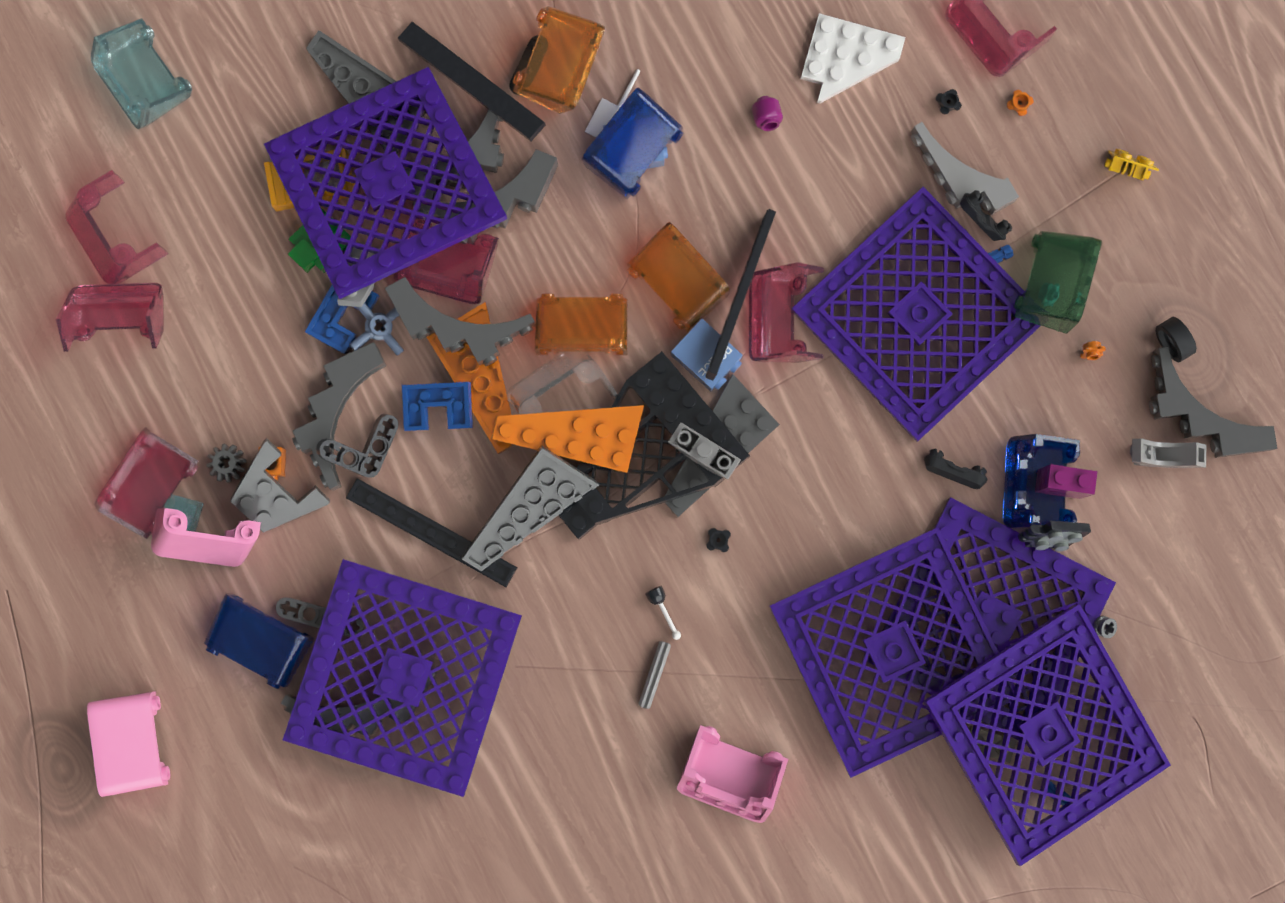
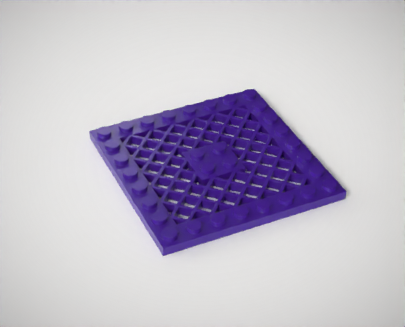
M429 67L264 143L339 299L507 220L506 213ZM410 105L419 108L416 116L407 113ZM424 110L426 111L429 119L422 118ZM389 115L398 117L396 125L386 123ZM404 119L413 122L410 130L401 127ZM419 124L428 126L426 134L416 132ZM368 125L378 127L375 135L365 133ZM383 129L393 131L390 140L380 137ZM433 129L436 130L439 138L431 136ZM398 133L408 136L405 144L396 142ZM348 134L357 137L354 145L345 142ZM413 138L423 140L420 148L410 146ZM363 139L372 141L369 149L360 147ZM428 142L438 144L435 153L426 150ZM378 143L387 145L384 154L375 151ZM327 144L336 146L333 155L324 152ZM319 146L318 150L312 149L314 147ZM393 147L402 150L400 157H398L396 151L391 152ZM443 147L445 148L449 157L441 155ZM342 148L351 151L348 159L339 157ZM408 152L417 154L415 162L405 160ZM357 153L366 155L364 163L354 161ZM306 154L315 156L312 164L303 162ZM423 156L432 158L430 167L420 164ZM372 157L378 158L377 160L371 162ZM321 158L331 160L327 169L319 167ZM438 161L448 163L445 171L435 169ZM336 163L345 165L343 173L333 171ZM453 165H454V167H455V169H456L458 175H455V174H451V173H450L451 170H452ZM403 166L412 168L409 177ZM351 167L357 168L354 170L357 178L349 175ZM301 168L310 170L307 178ZM417 170L427 173L424 181L414 179ZM316 172L324 174L322 183L312 181ZM432 175L442 177L439 186L430 183ZM330 177L340 179L337 188L328 185ZM448 179L457 182L455 190L445 188ZM346 181L355 183L352 192L343 190ZM463 184L468 194L460 192ZM413 185L422 187L418 196L413 194L416 192ZM361 186H362V188H363V190H364L366 196H363V195H359V194H358L359 189H360ZM311 187L319 189L316 197ZM427 189L437 192L434 200L424 198ZM325 191L334 193L331 202L322 200ZM442 193L452 196L449 205L439 202ZM340 195L349 198L346 206L337 204ZM457 198L467 201L465 209L454 207ZM406 199L416 202L413 210L403 208ZM355 200L365 202L361 211L352 209ZM399 200L398 205H393V204H392V203H394V202H396V201ZM370 204L374 212L378 210L377 215L367 213ZM421 204L431 206L428 215L418 212ZM320 205H321V206H324V207H328V210H327V213H326L325 216H324V213H323V211H322ZM437 208L446 210L444 219L434 217ZM385 209L395 211L392 220L383 218ZM334 210L344 212L340 221L331 219ZM452 212H453V213H456V214H459V215H456V216L450 218ZM401 213L410 216L407 225L398 222ZM349 214L359 217L356 225L346 223ZM416 218L425 220L423 229L413 227ZM364 219L374 221L371 230L362 228ZM431 222H432V223H435V224H438V225H435V226L429 228ZM380 223L389 226L386 235L377 232ZM329 224L338 227L335 235L333 234ZM395 228L405 230L402 239L392 237ZM343 229L353 231L350 240L340 238ZM410 232L417 234V235H414V236L408 238L409 235H410ZM359 233L368 236L365 245L356 242ZM374 238L384 240L381 249L371 247ZM389 242L396 244L394 246L387 248ZM338 243L347 246L344 254ZM353 248L363 250L360 259L350 257ZM368 252L375 254L373 256L366 258Z
M924 187L914 194L791 309L916 442L928 433L1050 318ZM922 220L925 224H917V223ZM916 229H926L927 240H916ZM911 230V239H901ZM932 232H933L940 240H932ZM900 244L911 245V255H899ZM895 245V255L885 254ZM916 245H927V256H917ZM932 245L943 246V256H932ZM948 248L957 257H948ZM883 259L895 260V271L883 270ZM879 260V270H868ZM899 260H911V271H899ZM915 261H927V272L915 271ZM931 261H942L943 272H931ZM948 262H959V273L947 272ZM964 265H965L972 273H963V272H964ZM862 275V285H852ZM867 275H878V286H868ZM883 275L894 276V286H883ZM899 276H910V287H899ZM915 276L926 277V285L921 281L915 287ZM931 277H943L942 288H931ZM947 277L959 278L958 289L947 288ZM963 278H975L974 289H963ZM979 280L988 290L979 289ZM846 290V301L835 300ZM850 290H862V301H850ZM866 290L878 291V302L866 301ZM883 291H894V302H882ZM899 292H909L898 302ZM933 293H942V302ZM947 293L958 294V305L947 304ZM963 294H974V305H963ZM979 294L990 295V306L979 305ZM995 297L1004 306H995ZM830 305V310L828 314L825 311V309ZM834 305H846L845 316H834ZM850 306H862L861 317H850ZM866 306L878 307V318L866 317ZM882 307H893L887 313L891 318H882ZM949 309H958V320H947L953 315ZM963 310H974V321H963ZM979 310L990 311V322L979 321ZM995 311H1006V322H995ZM1011 314L1015 317V319L1012 322ZM836 321H845V331ZM850 322H861V333H849ZM866 322H877V334L865 333ZM882 323H893V334H882ZM898 325H899L908 335L898 334ZM942 325L941 336H931ZM946 325H958V336H946ZM963 326H974V337H962ZM979 326H990V338L979 337ZM995 327H1005L995 337ZM851 337L861 338V348ZM865 338H877V350L865 349ZM881 339H893V350H881ZM898 339H909V351L897 350ZM930 340L941 341V352L930 351ZM925 341V351H914V342L919 346ZM946 341H957V352H946ZM962 341L974 342L973 353H962ZM978 342H989L978 353ZM867 354H877V364ZM881 354L893 355V366H881ZM897 355H909V367L897 366ZM925 356V367H913V357ZM930 356L941 357V368H930ZM946 357H957V368H946ZM962 357L972 358L962 368ZM882 370L892 371V380ZM897 371H909L908 383L897 382ZM913 372H925V382L913 383ZM929 372H941V384H929ZM946 373H956L945 384ZM899 387H908V397ZM913 387L924 388V399H913ZM929 388H940L929 399ZM915 404L923 405L920 408H918Z
M951 497L948 499L934 529L939 527L949 550L954 543L957 554L952 555V557H959L962 569L959 571L960 573L964 572L968 584L966 586L970 590L971 596L998 652L1024 637L1021 623L1031 620L1035 630L1039 627L1036 618L1047 616L1049 621L1053 618L1052 613L1061 610L1063 612L1074 604L1081 605L1091 625L1094 626L1095 620L1101 615L1116 582L1052 549L1036 550L1035 547H1025V542H1021L1018 539L1019 532ZM960 530L966 532V534L957 536ZM969 536L973 549L962 552L958 540ZM974 537L988 544L977 547ZM989 547L993 560L982 562L979 550ZM995 548L1007 553L1008 555L998 558ZM974 552L978 564L967 567L963 555ZM1010 558L1014 570L1003 573L1000 561ZM1016 558L1025 562L1028 566L1019 568ZM926 559L920 561L923 564L929 565ZM995 563L998 575L988 578L984 566ZM917 566L914 578L925 581L929 570ZM979 568L983 580L972 583L969 571ZM1031 568L1035 581L1024 584L1020 572ZM1036 569L1050 576L1039 579ZM1015 573L1019 586L1008 588L1005 576ZM932 574L929 583L939 587L934 574ZM1000 578L1003 591L993 594L989 581ZM1051 579L1055 591L1045 594L1041 582ZM1057 579L1070 587L1060 589ZM912 581L908 593L920 597L923 585ZM984 583L987 593L980 591L977 596L974 586ZM1036 584L1040 596L1029 599L1025 587ZM928 587L924 599L929 601L936 599L937 595L927 597L931 589ZM1021 589L1024 601L1014 604L1010 592ZM1072 590L1076 602L1065 605L1062 593ZM1078 590L1081 591V592H1083L1081 598H1080V595H1079ZM1005 594L1008 604L995 597ZM902 595L898 598L895 606L899 607ZM1057 595L1060 607L1050 610L1046 598ZM942 596L941 601H940V605L946 607L945 602H944V599H943V596ZM907 597L903 609L914 613L918 601ZM1041 600L1045 612L1034 615L1031 603ZM922 602L926 612L924 617L930 618L929 606ZM1026 605L1030 617L1020 620L1023 612L1016 609V607ZM892 610L887 621H894L897 610ZM945 610L937 611L936 616H937V615H940V614H944L945 620H947V617H948V612H947V611H945ZM901 612L898 623L906 620L909 626L913 616ZM917 618L914 630L920 632L917 622L921 621V619ZM950 623V626H952V627H957L958 624H957V623H954V624ZM885 624L883 630H885V629H887V628H889V627H891V626ZM932 624V631H930L929 635L933 634L934 638L939 639L938 632L943 631L944 628L936 629L935 624ZM1015 628H1017L1019 637L1010 640ZM949 630L952 642L949 643L956 645L957 638L955 632ZM917 635L913 636L915 640L918 639L920 645L922 637ZM1070 638L1067 639V640H1065V641H1067V642H1071V643H1072V641H1071ZM943 645L940 652V657L946 660L943 648H946L947 646ZM1064 645L1061 657L1070 659L1072 647ZM937 646L927 650L924 647L923 651L926 653L936 651ZM958 651L955 662L959 661L960 665L966 667L964 659L969 658V654L962 655L961 651ZM923 655L926 666L921 665L919 668L929 671L931 666L929 658ZM869 656L867 662L874 665ZM1045 657V664H1043L1042 669L1046 668V671L1051 672L1053 659ZM1060 661L1058 674L1066 676L1069 663ZM943 662L936 664L935 668L944 666L945 672L947 671L948 664ZM1033 662L1029 664V666L1035 667ZM1027 669L1025 674L1032 673V676H1034L1035 671ZM911 670L898 676V678L908 681ZM916 670L912 683L923 687L927 674ZM934 670L933 673L944 677V675ZM1018 671L1010 676L1011 679H1017ZM963 673L954 676L950 674L949 679H958L962 677ZM1043 674L1039 681V686L1047 688L1050 675ZM932 676L928 689L936 692L940 691L943 680ZM1057 677L1054 690L1062 692L1065 679ZM1022 685L1021 694L1023 699L1028 700L1026 692L1030 691L1031 687H1024ZM1037 690L1036 703H1044L1046 691ZM1053 694L1051 702L1058 701L1061 695ZM1011 702L1008 703L1009 709L1002 706L1000 711L1009 713ZM1025 703V705L1017 707L1016 712L1026 711L1027 704ZM1034 706L1032 714L1040 710L1041 707ZM993 712L983 715L981 721L990 725ZM999 714L998 728H1006L1008 716ZM1015 718L1012 731L1020 733L1016 725L1023 720ZM1011 734L1012 738L1019 741V736Z
M939 527L769 606L850 778L942 735L930 713L918 718L921 708L927 709L923 705L926 693H937L928 689L932 676L943 680L941 690L947 686L948 682H954V680L949 679L953 666L964 670L963 675L972 670L970 668L973 659L977 666L999 653ZM926 559L929 565L923 564L920 561ZM913 565L909 576L899 572ZM917 566L929 570L925 581L914 578ZM932 574H934L939 587L929 583ZM892 575L889 585L877 582ZM896 576L908 579L904 591L893 588ZM912 581L923 585L920 597L908 593ZM871 585L868 595L856 592ZM875 586L887 589L883 601L872 598ZM928 587L939 591L935 603L924 599ZM891 591L902 595L899 607L887 603ZM850 594L847 605L835 602ZM854 595L866 599L862 611L851 607ZM943 595L950 608L940 605ZM907 597L918 601L914 613L903 609ZM870 601L881 605L878 617L866 613ZM922 602L934 606L930 618L919 615ZM829 604L826 615L814 612ZM833 605L845 609L841 621L829 617ZM886 607L897 610L893 622L882 619ZM938 608L949 612L945 624L934 620ZM849 611L860 614L856 627L845 623ZM901 612L913 616L909 626L906 620L898 623ZM808 614L804 625V622L801 617ZM812 615L824 619L820 631L808 627ZM953 616L960 629L950 626ZM864 617L876 620L872 632L861 629ZM917 618L928 622L924 634L913 630ZM828 621L839 624L835 637L824 633ZM880 622L891 626L877 633ZM932 624L944 628L940 640L929 636ZM844 626L855 630L851 642L840 639ZM948 629L959 633L956 645L944 642ZM808 631L818 634L815 646ZM859 632L870 636L862 640L866 648L855 644ZM913 634L923 637L920 647H918ZM822 636L834 640L830 652L818 648ZM963 637L970 651L960 647ZM927 639L938 643L935 655L923 651ZM838 642L849 646L846 658L834 654ZM943 645L954 649L950 661L939 657ZM853 648L865 651L861 664L850 660ZM958 651L969 654L966 667L955 663ZM818 652L828 655L825 667ZM869 655L876 669L865 666ZM923 655L933 659L929 671L919 668V666L926 663ZM832 658L844 661L840 674L828 670ZM937 661L948 664L944 677L933 673ZM848 663L860 667L856 679L844 676ZM864 669L875 673L871 685L860 682ZM911 670L908 681L898 678V676ZM916 670L927 674L923 687L912 683ZM828 673L839 677L835 688L828 676ZM879 676L882 683L890 680L887 691L876 687ZM843 679L854 683L850 695L839 692ZM895 680L907 684L902 697L891 693ZM1007 681L1004 694L1013 696L1014 683ZM999 684L989 690L998 692ZM858 685L870 689L866 701L854 697ZM911 686L922 690L918 702L907 699ZM874 690L885 694L881 707L870 703ZM987 694L985 707L994 709L995 695ZM838 695L848 698L845 710ZM890 696L901 700L897 713L886 709ZM980 696L969 703L978 705ZM1003 698L1001 707L1010 703L1012 700ZM853 700L864 704L860 717L849 713ZM905 702L916 705L913 718L902 715ZM869 706L880 710L876 723L864 719ZM968 706L965 719L974 720L977 708ZM984 710L983 715L989 713L990 711ZM884 712L895 715L892 728L880 724ZM848 716L859 720L855 731ZM900 718L911 721L897 728ZM863 722L874 726L870 738L859 735ZM879 728L890 731L875 739ZM858 738L866 740L868 742L861 745Z
M343 559L283 741L464 797L522 615ZM359 589L366 591L361 595L357 596ZM372 593L389 599L378 604ZM369 595L374 606L363 612L358 600ZM395 600L411 606L400 611ZM391 602L396 614L385 619L380 607ZM355 604L359 614L349 619ZM418 608L434 613L422 618ZM414 609L419 621L408 626L402 614ZM376 610L382 621L370 627L365 615ZM440 615L456 620L444 625ZM436 616L441 628L430 633L425 621ZM399 617L404 628L393 634L387 622ZM362 618L367 629L355 634L350 623ZM462 621L478 627L467 633ZM458 623L464 635L452 640L447 628ZM384 624L389 636L378 641L373 629ZM421 624L426 636L415 641L410 629ZM347 626L352 637L342 641ZM484 628L492 631L490 639ZM481 630L486 642L474 647L469 635ZM406 631L412 643L400 649L395 637ZM444 631L449 642L437 648L432 636ZM369 632L374 644L363 649L358 637ZM466 638L471 650L460 655L454 643ZM391 639L396 650L388 648L385 655L380 644ZM429 639L434 650L422 655L417 644ZM354 640L359 652L348 657L342 645ZM451 645L457 657L445 663L440 651ZM488 645L482 661L477 650ZM414 646L419 657L404 653L403 651ZM376 647L382 659L370 664L365 652ZM340 649L344 659L334 664L338 650ZM436 653L442 665L431 670L433 661L426 660L425 658ZM474 653L479 664L467 670L462 658ZM361 655L367 666L356 672L350 660ZM459 660L464 672L452 677L447 666ZM383 662L377 677L372 667ZM347 663L352 674L340 679L335 668ZM444 668L449 680L438 685L432 673ZM480 668L476 683H474L470 672ZM369 669L374 681L363 687L358 675ZM332 671L337 682L326 687ZM466 675L472 687L460 693L455 680ZM354 677L359 689L348 695L343 682ZM429 677L434 688L423 693ZM451 683L457 695L445 700L440 688ZM339 685L344 697L333 702L328 690ZM375 685L373 693L381 695V697L370 701L365 690ZM473 690L469 705L467 706L462 695ZM437 691L442 703L430 708L425 696ZM361 692L367 704L355 709L350 697ZM323 695H325L329 705L319 710ZM459 697L464 710L453 715L447 703ZM388 698L403 702L404 704L393 709ZM384 699L389 711L378 717L373 704ZM422 699L427 710L416 716L411 705L419 707ZM346 700L352 712L341 717L335 705ZM444 705L449 718L438 723L432 711ZM406 706L412 718L400 723L395 712ZM369 707L374 719L363 724L358 712ZM331 708L337 720L326 725L320 713ZM429 713L434 726L423 731L418 718ZM466 713L460 730L455 718ZM391 714L397 726L385 731L380 719ZM354 715L359 727L348 732L343 720ZM316 717L321 726L314 724ZM414 721L420 733L408 739L403 726ZM452 721L457 732L446 738L440 726ZM376 722L382 734L371 739L365 727ZM339 723L343 733L328 728ZM436 728L442 740L430 745L425 734ZM399 729L405 741L393 746L388 734ZM361 730L366 740L350 735ZM422 736L427 748L416 753L410 742ZM458 736L453 752L448 741ZM384 737L389 747L373 742ZM444 743L450 755L438 761L433 748ZM407 744L411 754L395 749ZM429 751L434 762L418 756ZM451 758L449 766L441 764Z
M1074 604L923 701L1018 866H1022L1171 766L1080 604ZM1070 638L1071 641H1072V643H1071V642H1067V641H1065V640H1067V639ZM1064 645L1072 647L1070 659L1061 657ZM1056 647L1055 655L1047 654L1048 651ZM1078 654L1084 663L1077 662ZM1045 657L1053 659L1051 672L1042 669ZM1037 659L1036 667L1027 666ZM1060 661L1069 663L1066 676L1058 674ZM1075 665L1084 667L1081 680L1073 678ZM1026 669L1035 671L1032 684L1023 682ZM1018 671L1017 680L1008 678ZM1041 673L1050 675L1047 688L1039 686ZM1089 674L1095 683L1088 682ZM1057 677L1065 679L1062 692L1054 690ZM1007 681L1015 683L1013 696L1004 694ZM1072 681L1080 683L1077 696L1069 694ZM999 684L998 692L989 690ZM1022 685L1031 687L1028 700L1020 698ZM1087 685L1095 687L1092 700L1084 698ZM1037 690L1046 691L1043 704L1035 702ZM987 694L996 696L994 709L985 707ZM1053 694L1061 695L1060 704L1058 701L1051 702ZM1101 694L1105 699L1106 703L1099 702ZM980 696L978 705L969 703ZM1003 698L1012 700L1009 713L1000 711ZM1068 698L1076 699L1074 712L1065 710ZM1083 701L1091 703L1089 716L1081 714ZM1018 702L1027 704L1024 717L1016 715ZM968 706L977 708L974 721L965 719ZM1034 706L1041 707L1040 710L1032 714ZM1098 706L1106 707L1104 720L1096 718ZM984 710L993 712L990 725L981 723ZM999 714L1008 716L1005 729L997 727ZM1065 714L1073 716L1071 724ZM1112 715H1114L1118 724L1111 722ZM1015 718L1023 720L1016 725L1020 733L1012 731ZM1080 718L1088 720L1085 732L1077 731ZM1095 722L1103 724L1100 736L1092 735ZM965 723L973 724L972 733H970ZM980 726L989 729L986 742L977 740ZM1110 726L1118 728L1115 740L1107 738ZM995 731L1004 732L1001 746L993 744ZM1011 734L1019 736L1017 750L1008 748ZM1077 734L1084 736L1081 749L1074 747L1081 742ZM1124 735L1130 744L1123 743ZM1091 738L1099 740L1097 753L1089 751ZM1106 742L1114 744L1112 757L1104 755ZM977 743L985 745L983 754ZM1025 743L1029 747L1031 753L1024 752ZM1121 746L1129 748L1127 761L1119 759ZM992 747L1000 749L998 762L989 760ZM1072 750L1081 752L1078 765L1070 764ZM1007 751L1016 753L1013 766L1004 764ZM1064 753L1063 761L1055 760ZM1088 754L1096 756L1093 769L1085 767ZM1023 755L1031 757L1028 770L1020 768ZM1103 758L1111 760L1108 773L1100 771ZM1118 762L1125 764L1124 766L1116 770ZM1037 763L1041 767L1045 766L1044 774L1035 772ZM1053 763L1062 765L1059 778L1051 776ZM989 764L997 766L995 775L992 769L990 768ZM1069 767L1077 769L1074 782L1066 780ZM1003 768L1012 769L1009 782L1001 781ZM1019 771L1028 773L1025 786L1016 784ZM1084 771L1092 772L1089 785L1081 784ZM1099 774L1107 776L1106 778L1098 782ZM1034 775L1043 777L1040 790L1032 789ZM1050 779L1058 781L1055 794L1047 792ZM1065 783L1073 785L1071 798L1062 796ZM1000 784L1008 786L1007 795ZM1080 787L1087 788L1086 791L1079 795ZM1015 788L1024 790L1021 803L1012 801ZM1031 792L1039 794L1036 807L1028 805ZM1046 796L1054 798L1052 811L1043 809ZM1061 800L1069 801L1060 807ZM1012 805L1020 806L1018 815ZM1027 808L1035 810L1033 823L1024 821ZM1042 812L1050 814L1041 820ZM1023 825L1029 826L1030 828L1026 830Z

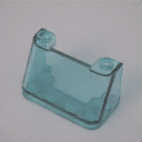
M142 18L94 37L91 51V62L94 69L137 129L148 126L187 100L192 92L190 82L181 76L174 78L152 46L153 38L155 37L154 32L149 25H146Z

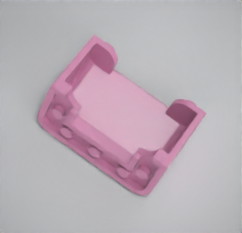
M158 508L156 510L151 549L153 553L160 557L236 567L245 561L258 538L261 522L238 521V525L234 529L225 530L224 536L186 531L187 517L182 511Z
M156 691L88 703L87 715L96 783L101 797L168 785L170 769L163 762H160L154 715L161 708L160 698L156 696Z
M700 725L677 785V790L683 795L750 821L764 822L773 810L788 759L775 751L760 757L719 741L720 735L715 728Z

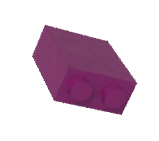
M1050 464L1038 469L1035 492L1077 499L1095 495L1098 471Z

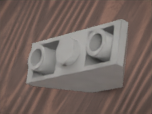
M683 423L679 424L668 443L689 459L727 480L741 461L738 457Z

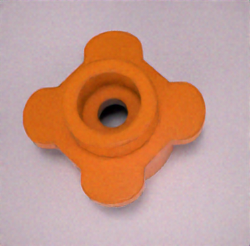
M1015 90L1013 98L1007 102V108L1015 110L1019 116H1025L1027 108L1033 104L1034 100L1027 93Z
M1098 341L1087 342L1082 346L1083 353L1080 354V357L1083 359L1087 358V360H1097L1103 356V351L1106 348L1101 346V343Z

